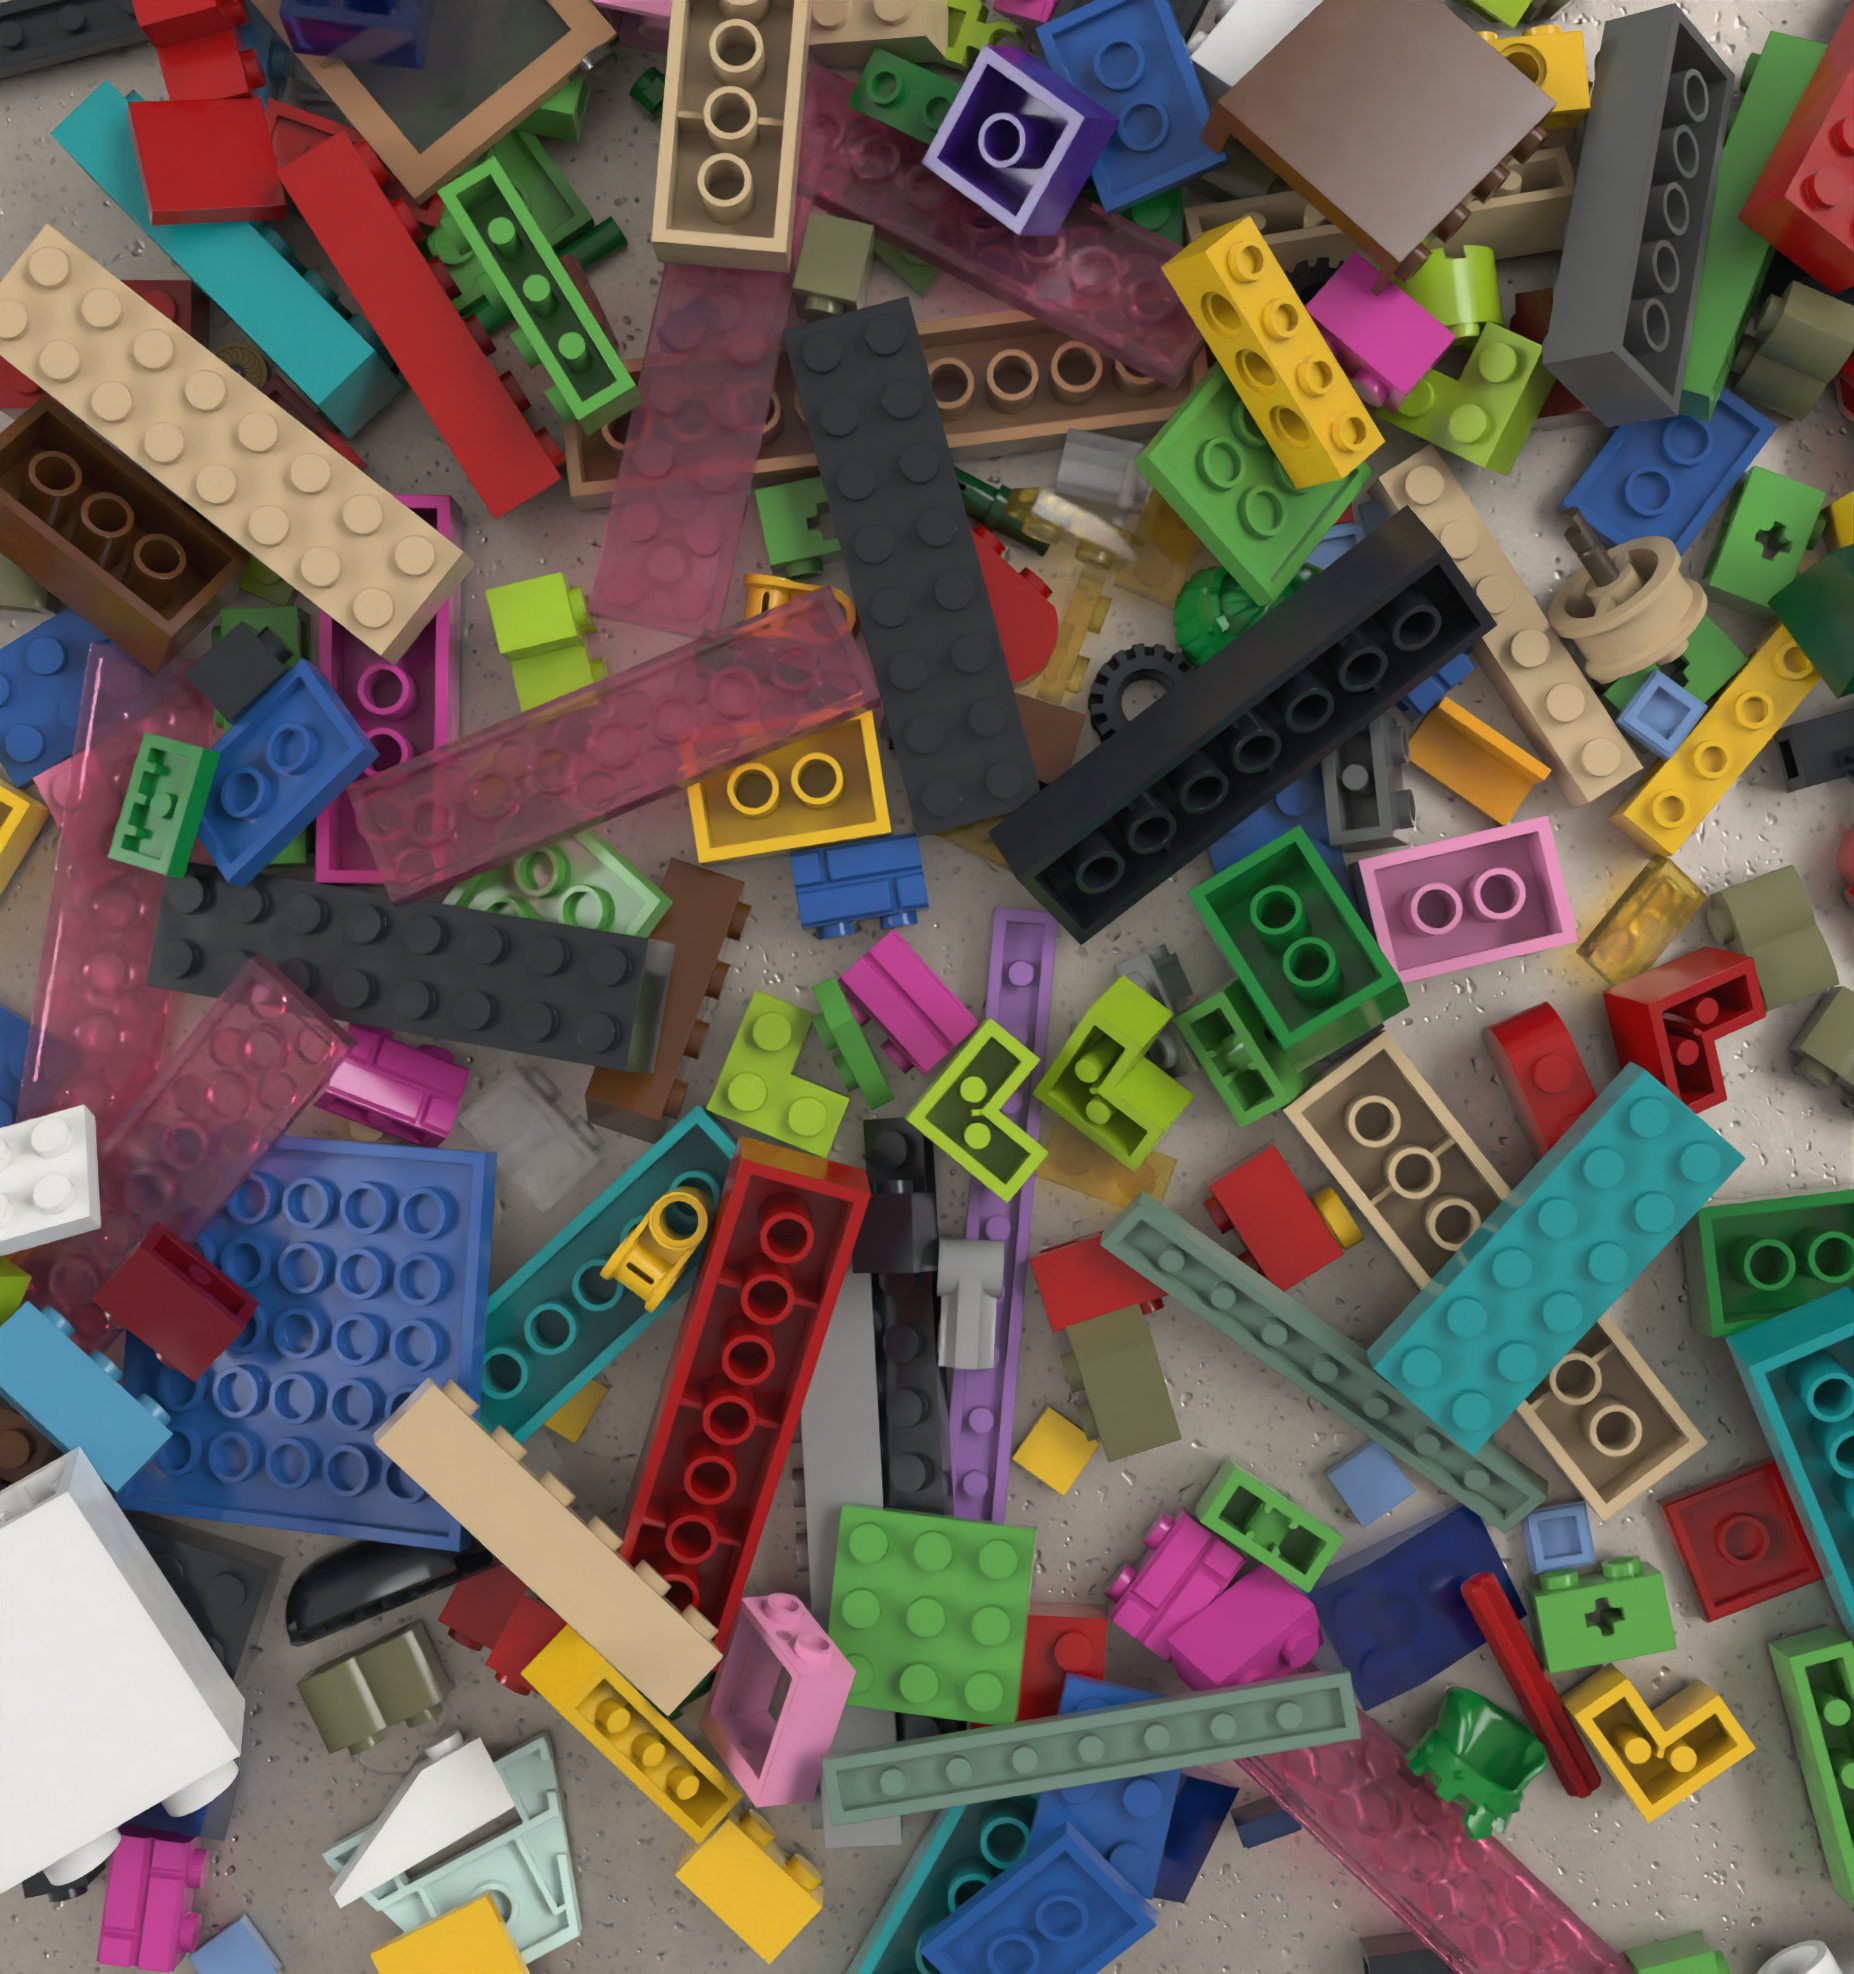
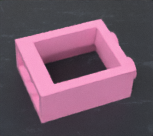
M773 1593L769 1596L743 1597L740 1600L723 1653L724 1657L721 1659L718 1671L716 1672L699 1728L756 1808L812 1802L823 1771L822 1754H828L856 1670L796 1595ZM782 1666H784L792 1676V1681L778 1723H776L768 1712V1708Z

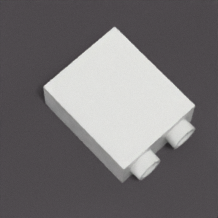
M80 1446L0 1491V1894L41 1870L50 1883L55 1886L64 1885L79 1879L100 1865L116 1849L121 1840V1833L116 1827L159 1802L162 1803L168 1814L172 1817H180L192 1813L214 1800L227 1789L236 1778L239 1770L233 1759L241 1755L245 1699Z

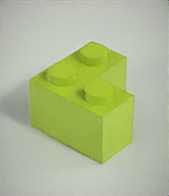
M1487 321L1459 380L1433 368L1393 414L1381 405L1377 408L1374 415L1476 465L1509 476L1557 378L1542 365V345Z
M562 572L485 590L500 654L510 663L524 725L533 730L541 724L555 726L606 713L603 697L613 694L612 685L604 657L593 659L588 635L598 633L591 600L589 595H584L582 586L573 587Z
M1122 974L1090 1007L1032 1094L1135 1173L1166 1137L1195 1095L1144 1057L1174 1013Z
M755 990L706 1110L826 1159L852 1097L794 1074L814 1025L811 1017L816 1014Z
M991 1018L983 1020L903 1117L1006 1203L1012 1199L1049 1154L1046 1149L999 1111L1038 1064L1040 1059Z

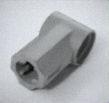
M939 1238L937 1296L941 1297V1317L938 1325V1366L973 1370L993 1369L997 1299H1002L1004 1241Z

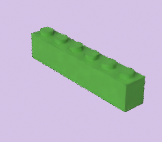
M1770 30L1762 53L1752 52L1746 62L1740 82V91L1746 92L1739 111L1729 110L1679 414L1710 422L1777 251L1775 247L1740 221L1738 216L1828 48V44Z

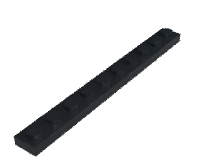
M903 1117L863 1120L866 1174L871 1194H874V1181L913 1180V1193L936 1192L934 1147L931 1140ZM936 1200L937 1270L917 1273H872L884 1504L886 1508L954 1516L946 1367L938 1366L939 1354H937L941 1297L937 1296L939 1235ZM896 1712L898 1742L967 1730L966 1721Z

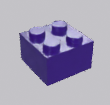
M984 44L921 163L1018 235L1055 236L1118 126L1120 119L1024 50Z

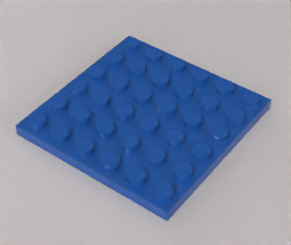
M141 1124L132 1248L158 1220L255 1298L259 1304L245 1329L196 1382L192 1381L181 1371H174L166 1367L157 1358L151 1347L131 1331L126 1330L122 1387L136 1400L142 1393H145L159 1404L171 1417V1421L165 1427L173 1433L170 1443L115 1498L120 1509L456 1552L470 1549L472 1534L375 1445L373 1434L429 1376L441 1387L450 1379L457 1383L480 1406L472 1414L480 1423L497 1152Z

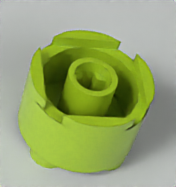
M1464 245L1465 258L1454 259L1452 257H1445L1444 247L1429 249L1432 255L1408 283L1404 284L1397 277L1392 282L1456 336L1446 352L1465 348L1467 354H1472L1487 321L1506 329L1493 250L1482 245ZM1380 265L1375 267L1381 273L1384 270ZM1444 356L1435 366L1440 365L1444 362Z

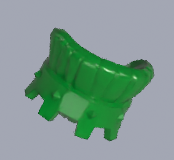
M1309 562L1303 564L1275 602L1261 607L1256 604L1222 564L1207 569H1200L1191 575L1190 580L1184 583L1181 592L1177 595L1173 613V625L1177 629L1174 635L1178 647L1182 648L1181 653L1186 657L1187 663L1195 666L1196 669L1322 572L1323 569Z
M1454 1686L1446 1690L1440 1706L1437 1724L1430 1725L1427 1731L1422 1732L1419 1743L1403 1756L1409 1761L1407 1766L1417 1777L1429 1772V1779L1436 1786L1437 1790L1435 1793L1447 1803L1452 1800L1463 1809L1468 1810L1464 1814L1462 1823L1469 1839L1477 1841L1491 1836L1493 1820L1497 1821L1496 1831L1502 1834L1507 1832L1513 1813L1520 1811V1802L1524 1799L1522 1791L1532 1779L1546 1770L1548 1753L1536 1735L1507 1712L1474 1691Z

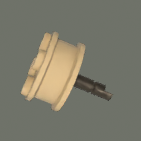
M1573 506L1562 511L1561 514L1570 526L1565 531L1564 537L1574 552H1577L1583 567L1562 585L1552 599L1548 609V621L1558 635L1572 639L1576 644L1575 661L1582 673L1591 679H1596L1600 684H1606L1620 677L1638 672L1652 664L1664 665L1680 657L1688 648L1687 638L1704 617L1708 600L1707 595L1697 581L1683 578L1680 573L1681 556L1674 543L1666 537L1647 536L1627 541L1606 551L1601 542L1597 540V536L1578 507Z

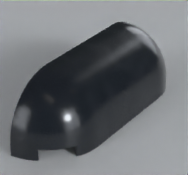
M473 1535L471 1548L461 1552L362 1539L315 1559L306 1566L293 1583L285 1608V1623L290 1644L296 1647L304 1646L500 1566L503 1563Z

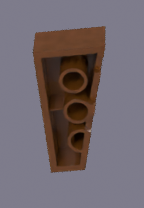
M671 857L660 890L673 903L647 937L676 944L654 1073L625 1072L595 1066L585 1093L589 1123L655 1145L664 1136L669 1119L677 1120L689 1087V1083L682 1080L690 1057L696 1060L699 1059L709 1032L710 1023L703 1021L710 998L720 1000L730 973L731 964L723 962L730 939L738 942L741 941L752 910L751 905L743 903L744 881Z

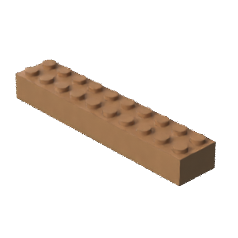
M1174 289L915 322L953 462L1156 436L1208 372L1204 337ZM784 339L621 360L634 381L643 403L588 437L577 419L567 426L561 420L570 497L579 511L780 485L821 476Z

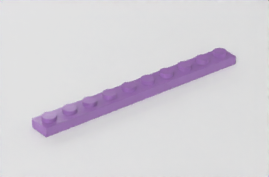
M995 907L985 1018H991L1040 1059L1038 1064L999 1111L1038 1143L1042 1101L1032 1093L1044 1077L1058 921L1049 912ZM1036 1169L1008 1203L999 1198L972 1174L970 1177L965 1239L1004 1241L1002 1299H997L993 1369L953 1368L949 1429L954 1516L996 1522H1004Z

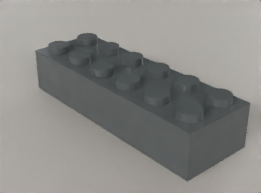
M1676 3L1605 21L1600 51L1596 54L1594 63L1595 80L1590 101L1591 108L1584 117L1585 134L1580 161L1574 170L1575 189L1570 216L1564 225V248L1559 276L1555 279L1553 285L1554 303L1548 334L1545 336L1542 344V365L1607 428L1678 416L1735 74Z

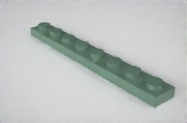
M1142 1190L1103 1231L1100 1242L1103 1248L1504 1534L1508 1533L1548 1498L1547 1480L1490 1439L1485 1442L1474 1456L1471 1455L1374 1370L1365 1353L1366 1350Z
M1347 1667L822 1754L821 1762L832 1827L1360 1739L1361 1733L1351 1674Z

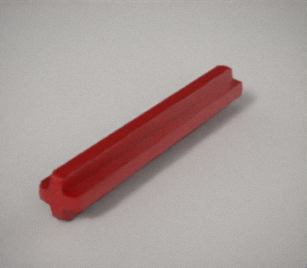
M1481 1571L1473 1574L1470 1579L1462 1583L1461 1593L1537 1738L1545 1746L1548 1759L1567 1795L1571 1797L1578 1796L1582 1799L1590 1796L1592 1791L1601 1786V1777L1499 1581L1493 1573H1483Z

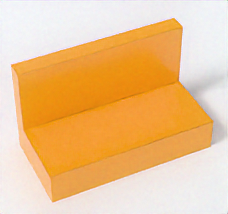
M1446 696L1429 709L1409 738V765L1498 827L1507 825L1532 787L1545 781L1552 771Z

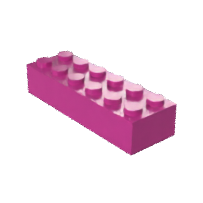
M392 495L462 550V508L451 495ZM461 583L395 666L319 608L318 667L380 756L316 817L315 883L338 887L453 888L457 883L459 789L455 784L459 781Z

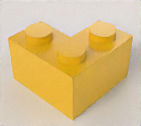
M1609 1663L1560 1697L1565 1710L1624 1795L1648 1823L1658 1818L1756 1749L1720 1696L1700 1679H1697L1651 1712L1628 1678L1612 1663Z

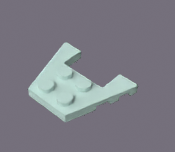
M547 1731L497 1756L493 1761L522 1820L411 1879L406 1876L405 1872H402L361 1897L377 1912L382 1910L404 1932H407L490 1891L525 1964L580 1936L582 1924L552 1743ZM374 1823L325 1849L322 1856L336 1873L344 1868Z

